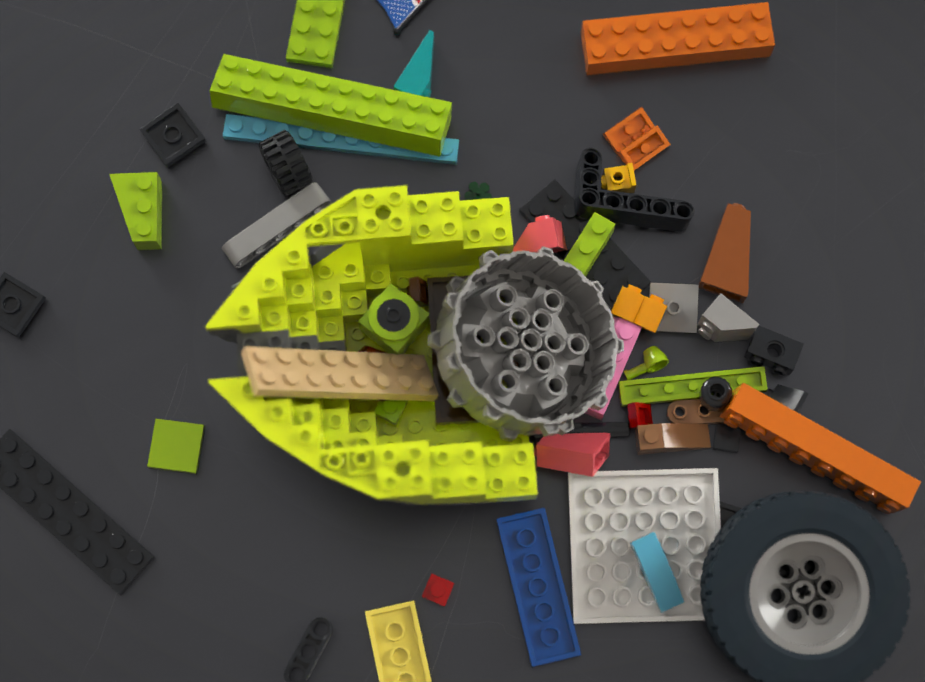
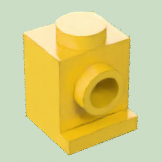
M632 163L603 169V174L601 175L602 190L624 193L635 192L637 184ZM621 177L622 179L620 181H616L614 178Z

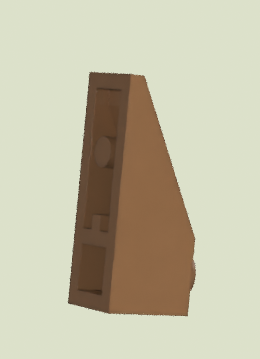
M660 423L638 425L635 429L637 455L711 448L709 427L705 423Z

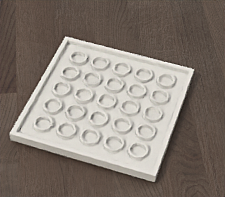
M718 468L597 471L593 477L568 472L573 623L705 620L700 599V580L707 551L711 542L714 541V537L721 529ZM652 532H655L684 599V603L662 613L630 545L631 542Z

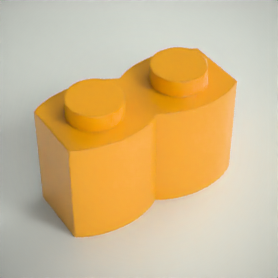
M630 284L627 288L622 286L612 308V315L641 326L652 333H656L667 308L663 304L664 299L653 294L650 297H646L641 294V289Z

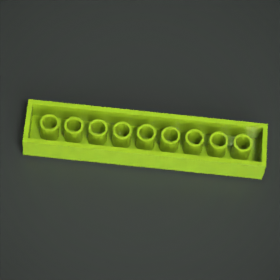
M223 54L210 88L212 108L435 156H441L452 114V102Z

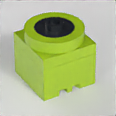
M390 283L383 293L373 300L370 308L360 318L358 323L360 331L385 351L399 355L404 354L419 334L430 324V314L417 305L409 295L401 292Z

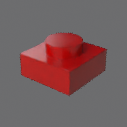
M639 402L627 404L630 428L636 429L638 425L653 424L650 404Z
M431 573L422 598L445 607L455 583Z

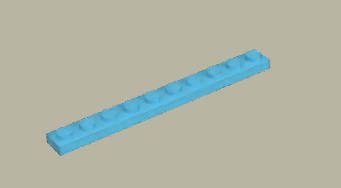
M226 114L223 138L226 140L259 143L286 130L291 134L299 148L457 164L459 139L446 138L441 156H435L258 117Z

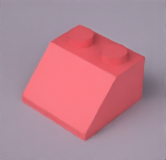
M549 215L536 217L535 222L529 223L515 244L513 252L529 251L537 253L543 246L551 248L553 253L566 251L567 246L562 223L554 219V217H549Z

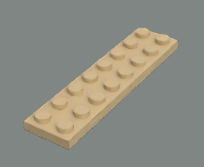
M245 346L241 352L254 396L435 401L439 396L424 355Z

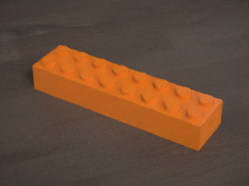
M768 2L582 21L581 28L586 75L770 57L775 47Z
M742 383L732 391V398L729 404L719 415V417L724 419L723 422L726 425L735 429L737 427L746 431L745 434L749 438L756 441L760 439L766 442L769 449L777 453L784 452L790 456L789 459L792 462L812 468V473L834 480L833 484L844 490L847 488L852 490L858 499L877 504L876 508L886 514L909 508L921 484V481L745 383Z

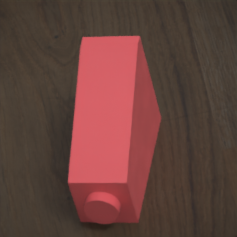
M566 433L564 435L543 436L534 448V456L537 457V467L593 477L610 455V433Z

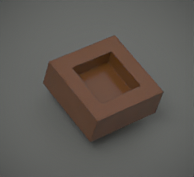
M420 277L409 278L407 295L420 307L429 306L427 281Z

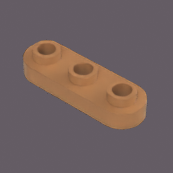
M700 399L674 401L669 405L666 412L670 423L724 424V419L719 417L722 410H708L706 415L700 412V408L704 407ZM678 408L682 409L684 415L678 416L675 410Z

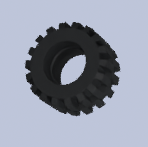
M283 130L259 142L260 153L274 181L284 195L288 196L312 184V175L309 167L289 132Z

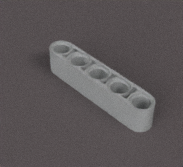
M314 182L228 240L222 246V251L236 269L243 267L288 236L306 220L327 208L331 200L318 183Z

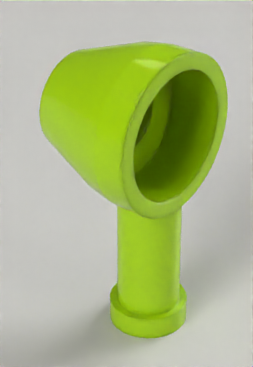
M651 346L643 351L644 363L623 372L627 380H631L646 372L653 373L668 365L669 360L667 356L657 346Z

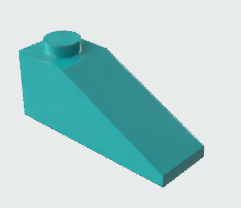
M429 30L395 83L394 90L430 98L432 93L430 88L434 50L433 31Z

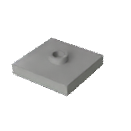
M649 284V297L651 294L664 299L663 304L667 306L656 332L697 333L699 285Z

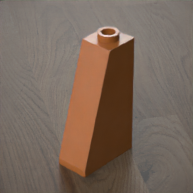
M737 203L727 204L699 282L700 289L717 295L721 293L726 298L740 303H744L749 289L751 211L747 210L745 206Z

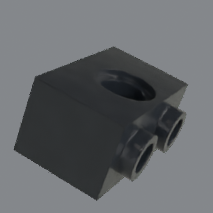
M758 326L752 335L744 357L748 358L749 362L753 365H765L772 368V372L778 375H790L796 366L804 343ZM767 349H776L778 351L779 356L771 357L768 354Z

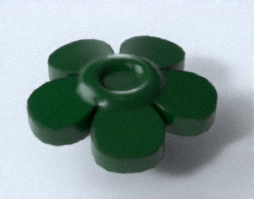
M471 182L468 186L470 191L465 193V200L492 198V195L487 193L489 185L485 182L481 183L480 186H478L477 182Z

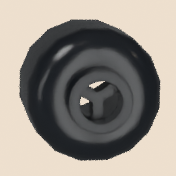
M721 377L707 379L699 391L701 404L710 411L725 409L732 398L730 383Z

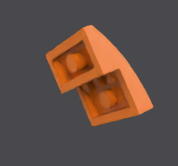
M642 107L602 134L626 165L628 163L633 164L634 170L671 145L659 126H654Z

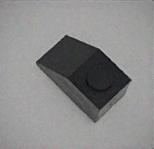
M777 384L773 390L768 389L765 395L798 413L808 393Z

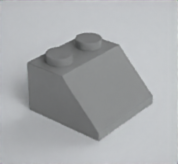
M721 293L702 314L697 324L699 334L703 338L711 339L714 342L749 340L759 326L754 319Z

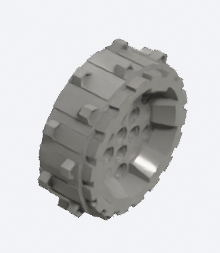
M543 246L537 253L516 251L500 254L499 256L490 250L479 257V269L466 279L455 276L446 285L448 294L444 298L443 306L437 319V330L428 335V346L435 350L441 377L450 390L447 400L453 408L463 407L478 422L495 428L499 432L501 440L510 442L518 434H543L544 437L554 436L558 433L564 435L574 429L573 419L588 411L587 409L589 408L599 411L607 404L608 398L605 392L614 376L616 356L624 351V341L617 337L612 313L602 298L604 288L599 281H589L575 266L557 259L551 248ZM499 296L505 299V303L501 301ZM512 317L517 320L518 325L514 324ZM535 319L539 321L541 327L536 324ZM476 335H479L483 339V343L478 341ZM500 337L505 339L507 345L501 342ZM524 339L529 342L530 347L526 346ZM547 341L552 344L553 349L548 346ZM513 359L518 362L519 368L514 365ZM536 361L541 364L542 370L537 366ZM501 379L507 383L508 388L502 385ZM549 383L554 387V392L549 388Z

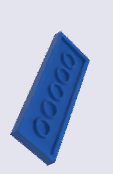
M545 507L496 519L531 666L536 667L581 656Z

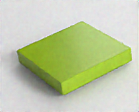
M155 419L147 467L197 474L205 425Z

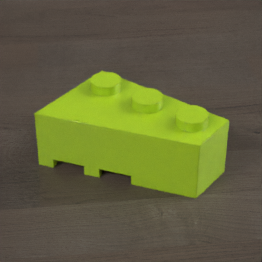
M158 173L109 174L132 242L137 250L162 249V181Z

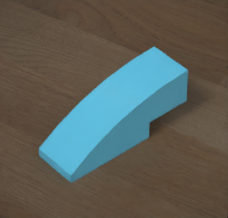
M655 532L631 542L630 545L640 564L639 567L661 613L684 603L679 586Z

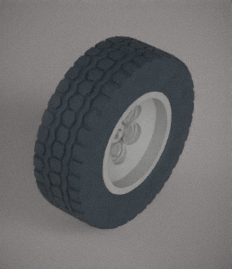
M790 491L768 495L751 502L736 512L724 524L723 528L718 531L714 541L711 542L707 556L704 559L700 580V599L704 619L707 622L712 638H714L721 652L733 665L757 682H859L860 680L863 682L873 675L874 670L878 671L884 665L886 657L890 658L896 649V642H900L904 633L902 631L903 626L906 627L909 614L906 613L907 610H910V596H908L910 583L909 579H906L908 572L905 562L902 561L903 556L898 546L894 544L895 541L892 536L884 529V526L865 509L858 507L849 500L828 493L811 491ZM808 560H812L815 564V569L810 574H807L804 570V565ZM784 564H787L790 568V574L786 578H782L779 575V569ZM829 580L831 590L824 594L821 591V584L823 581ZM797 587L806 589L805 595L800 594L799 596V593H796ZM779 588L782 597L779 601L773 602L770 594L774 589ZM820 604L823 607V613L815 618L812 614V609L815 605ZM795 608L798 611V617L795 621L789 622L787 613L790 609Z

